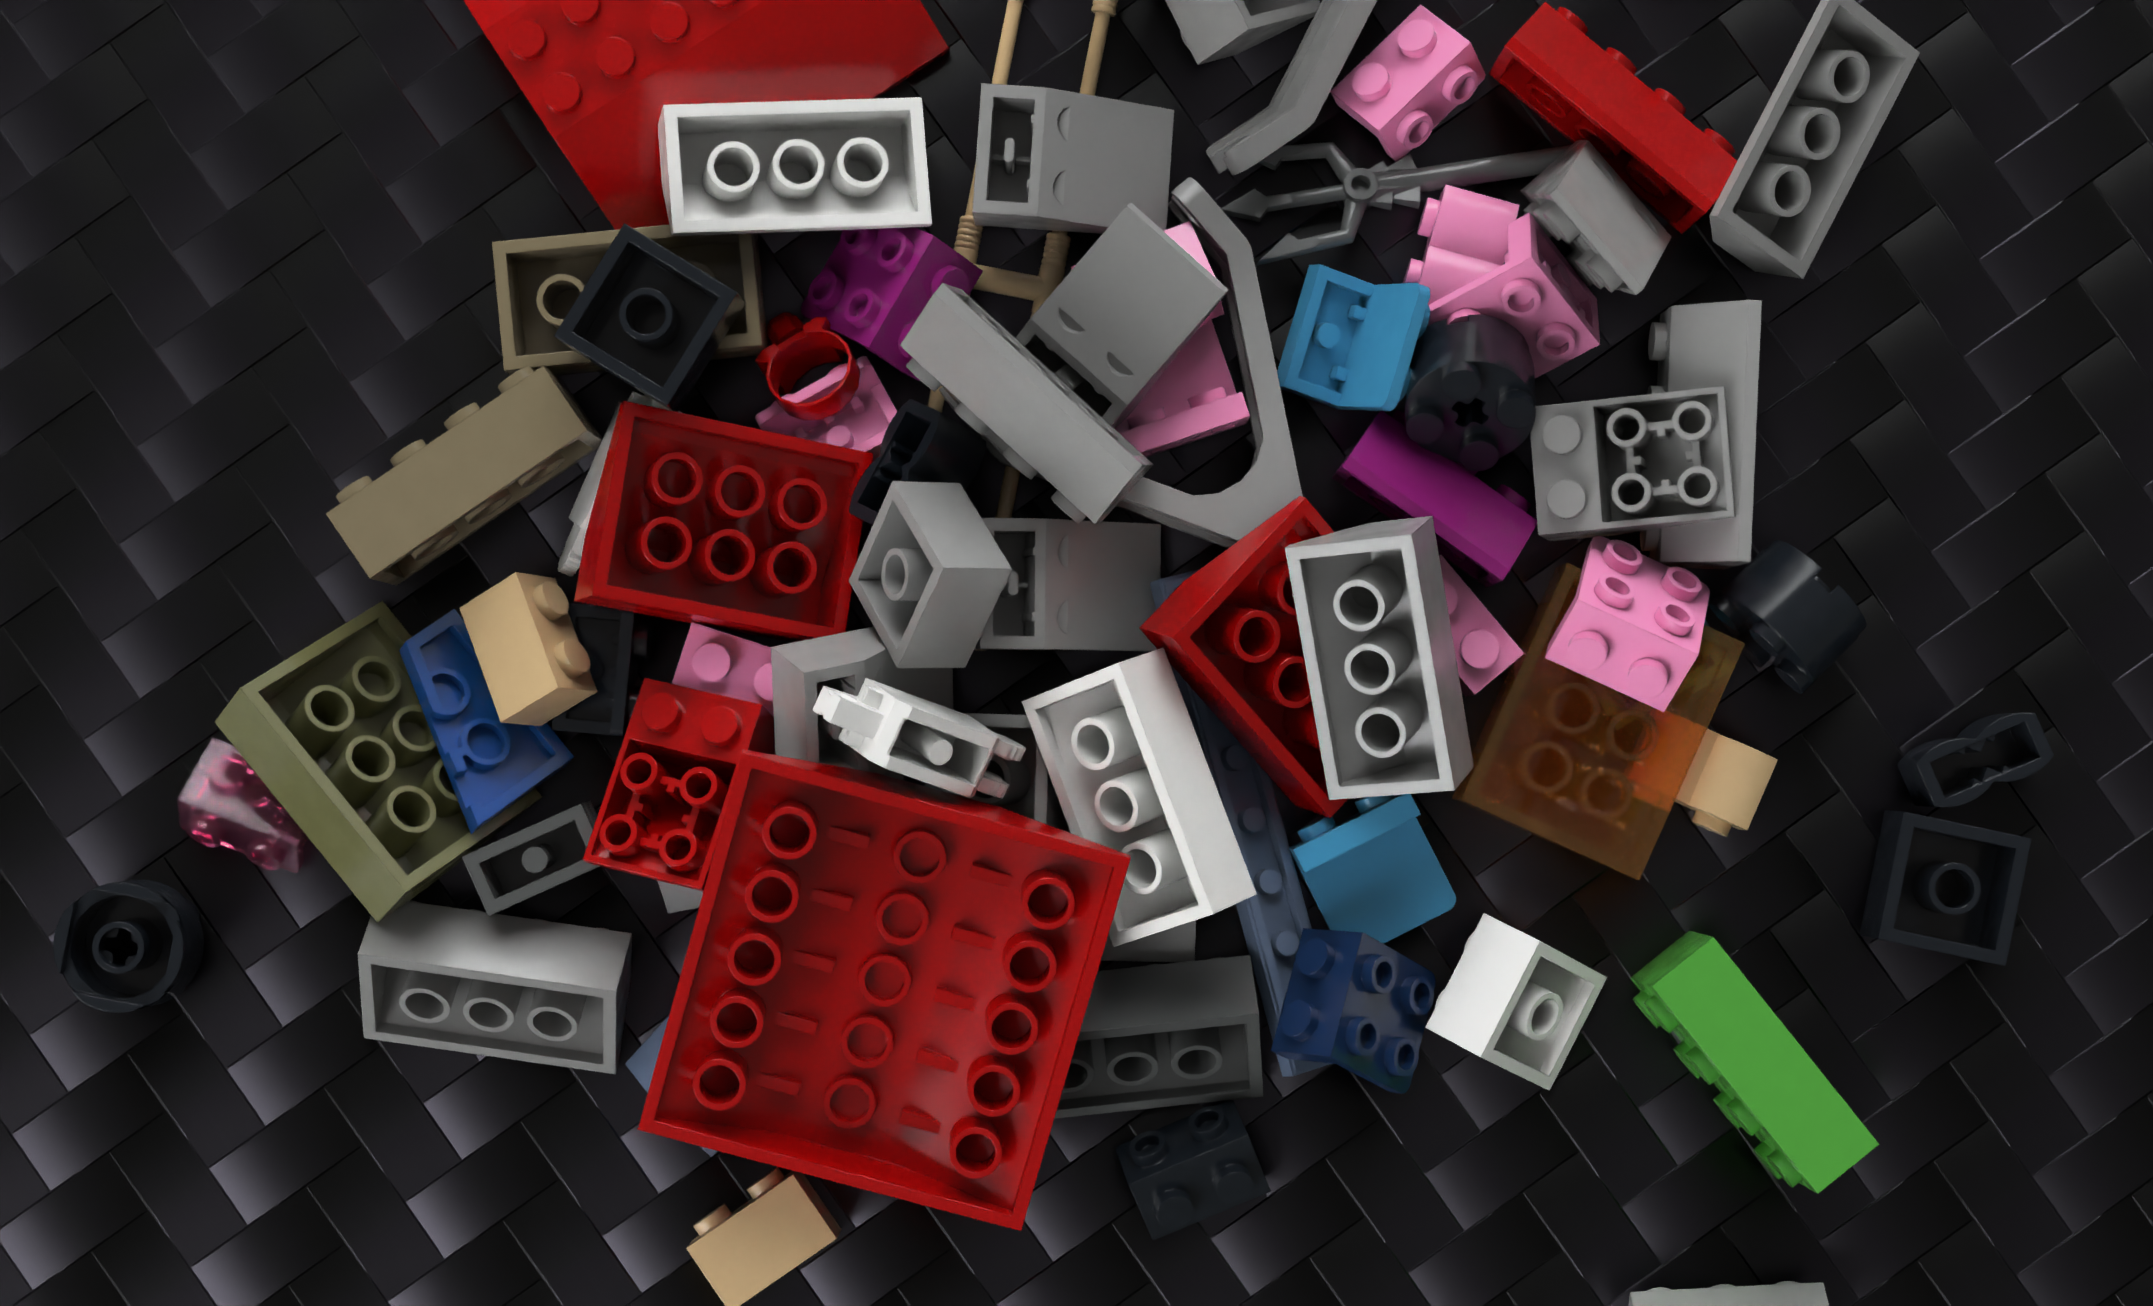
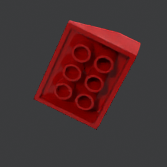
M623 401L619 408L584 539L574 601L687 623L693 622L703 626L787 642H798L846 632L852 594L849 578L857 562L863 523L861 519L849 513L852 495L861 476L872 463L873 453Z
M1299 496L1183 581L1139 629L1157 649L1164 647L1169 663L1295 806L1331 818L1348 799L1329 800L1285 547L1293 543L1330 534L1334 531L1307 498Z

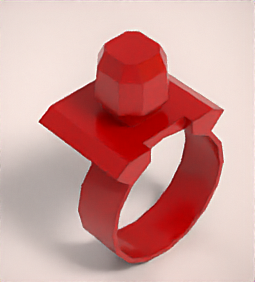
M789 312L781 313L770 320L767 325V335L772 345L763 349L755 360L765 375L770 392L777 403L789 416L804 421L821 420L838 413L851 401L859 387L860 369L857 360L848 344L830 329L831 324L827 317H815L806 324H803L796 315ZM844 354L848 355L847 372L840 385L827 396L808 403H794L779 396V394H789L796 381L810 369L824 363L842 362Z

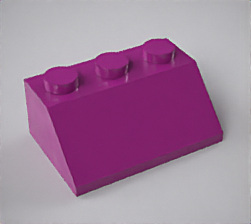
M1396 410L1392 417L1384 411H1380L1332 477V479L1390 520L1433 516L1439 555H1442L1446 560L1486 588L1503 581L1537 526V520L1527 514L1531 504L1520 494L1503 484H1500L1494 490L1475 477L1478 471L1467 469L1462 463H1456L1453 460L1424 449L1411 440L1406 433L1405 413Z

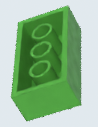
M1688 931L1630 977L1641 991L1633 998L1636 1005L1656 1028L1662 1026L1667 1033L1673 1031L1681 1041L1673 1048L1676 1055L1697 1079L1702 1077L1709 1085L1712 1083L1716 1085L1721 1093L1713 1099L1714 1102L1737 1129L1742 1127L1750 1136L1756 1135L1761 1143L1753 1150L1778 1180L1782 1177L1792 1188L1800 1183L1819 1194L1879 1145L1714 937Z

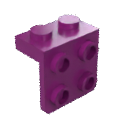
M916 227L843 230L838 244L821 273L812 281L808 295L802 303L801 313L810 320L815 317H827L832 331L862 345L902 373L919 381L906 367L912 356L900 344L942 283L962 289L969 296L983 270L934 235Z

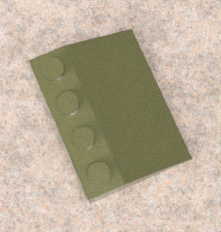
M383 601L240 687L215 721L224 735L377 923L428 888L463 860L462 856L474 852L542 798L535 788L473 834L470 833L399 652L405 641L412 636Z

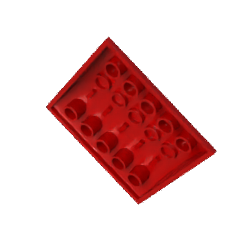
M463 0L543 124L615 230L621 229L624 223L632 228L669 224L662 190L658 122L663 105L876 99L950 51L920 0Z
M743 749L638 1130L1021 1231L1131 860L1130 855L1002 807L882 774Z

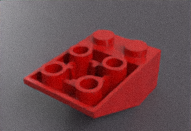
M644 678L583 861L704 891L743 749L775 755L774 717L771 716L772 714L762 704Z

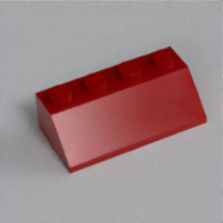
M1544 2L1504 46L1488 74L1571 143L1574 144L1577 140H1589L1633 193L1683 234L1706 214L1719 198L1737 163V160L1732 157L1735 149L1716 131L1706 128L1702 132L1683 116L1686 113L1685 107L1671 93L1662 88H1656L1653 91L1635 76L1637 68L1624 54L1612 47H1608L1604 51L1586 36L1588 28L1577 15L1564 7H1559L1555 10L1548 3Z

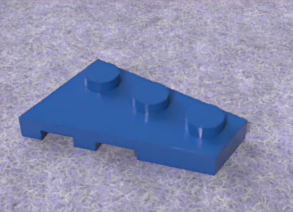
M455 609L405 641L399 650L471 834L559 772L574 758L573 754L547 723L542 726L500 722L466 625Z

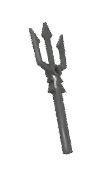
M1334 142L1283 145L1258 163L1276 171L1281 161L1326 158L1340 180L1341 185L1265 196L1256 189H1253L1221 209L1226 215L1260 222L1265 214L1270 211L1343 200L1344 210L1340 230L1299 240L1288 233L1258 261L1256 266L1353 243L1365 210L1371 206L1391 211L1392 203L1419 209L1420 193L1443 190L1445 185L1458 188L1539 175L1573 144L1420 168L1416 167L1411 154H1408L1388 167L1383 160L1370 169L1356 168Z

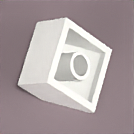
M1483 913L1475 931L1469 936L1465 944L1464 952L1446 988L1438 996L1435 1009L1425 1028L1473 1054L1550 1091L1607 977L1551 946Z

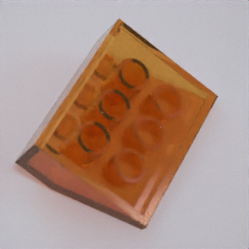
M1566 563L1556 567L1520 646L1524 654L1512 664L1472 752L1474 767L1456 788L1452 799L1624 875L1640 880L1745 643L1704 625L1699 655L1666 710L1662 712L1545 658L1548 644L1576 596L1582 569Z

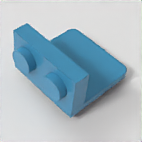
M1321 264L1309 265L1277 370L1280 388L1338 410L1392 411L1407 393L1411 378V368L1409 366L1415 345L1429 323L1430 307L1428 302L1430 288L1419 283L1374 285Z
M1411 794L1363 797L1354 802L1359 811L1358 813L1338 823H1335L1333 817L1328 818L1325 816L1299 829L1297 833L1301 841L1289 847L1329 930L1363 932L1384 944L1451 910L1456 903V895L1416 818L1421 813Z

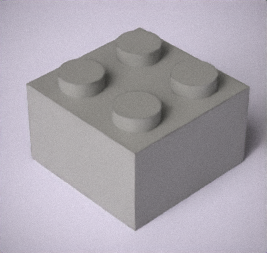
M892 481L849 578V583L897 668H965L978 640L984 633L985 625L1001 591L1007 585L1012 567L960 483Z

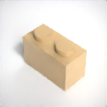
M515 572L459 608L501 723L542 726L598 692L589 670L590 659L588 653L577 638L568 613V599L564 591L558 586L556 578Z
M776 1167L746 1189L752 1199L731 1213L726 1204H723L693 1225L699 1236L694 1238L686 1249L725 1306H741L838 1238L842 1229L803 1173L791 1171L784 1176L780 1169Z

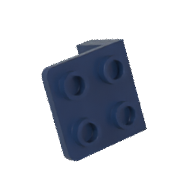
M1303 928L1271 1051L1286 1059L1337 1064L1389 1092L1405 1093L1411 1085L1413 1073L1418 1064L1419 1049L1428 1013L1434 1000L1435 976L1432 971L1363 932Z

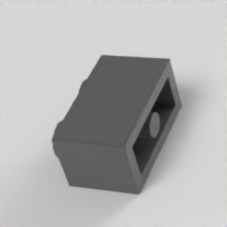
M591 800L462 856L488 916L600 867L583 861L597 819V813Z

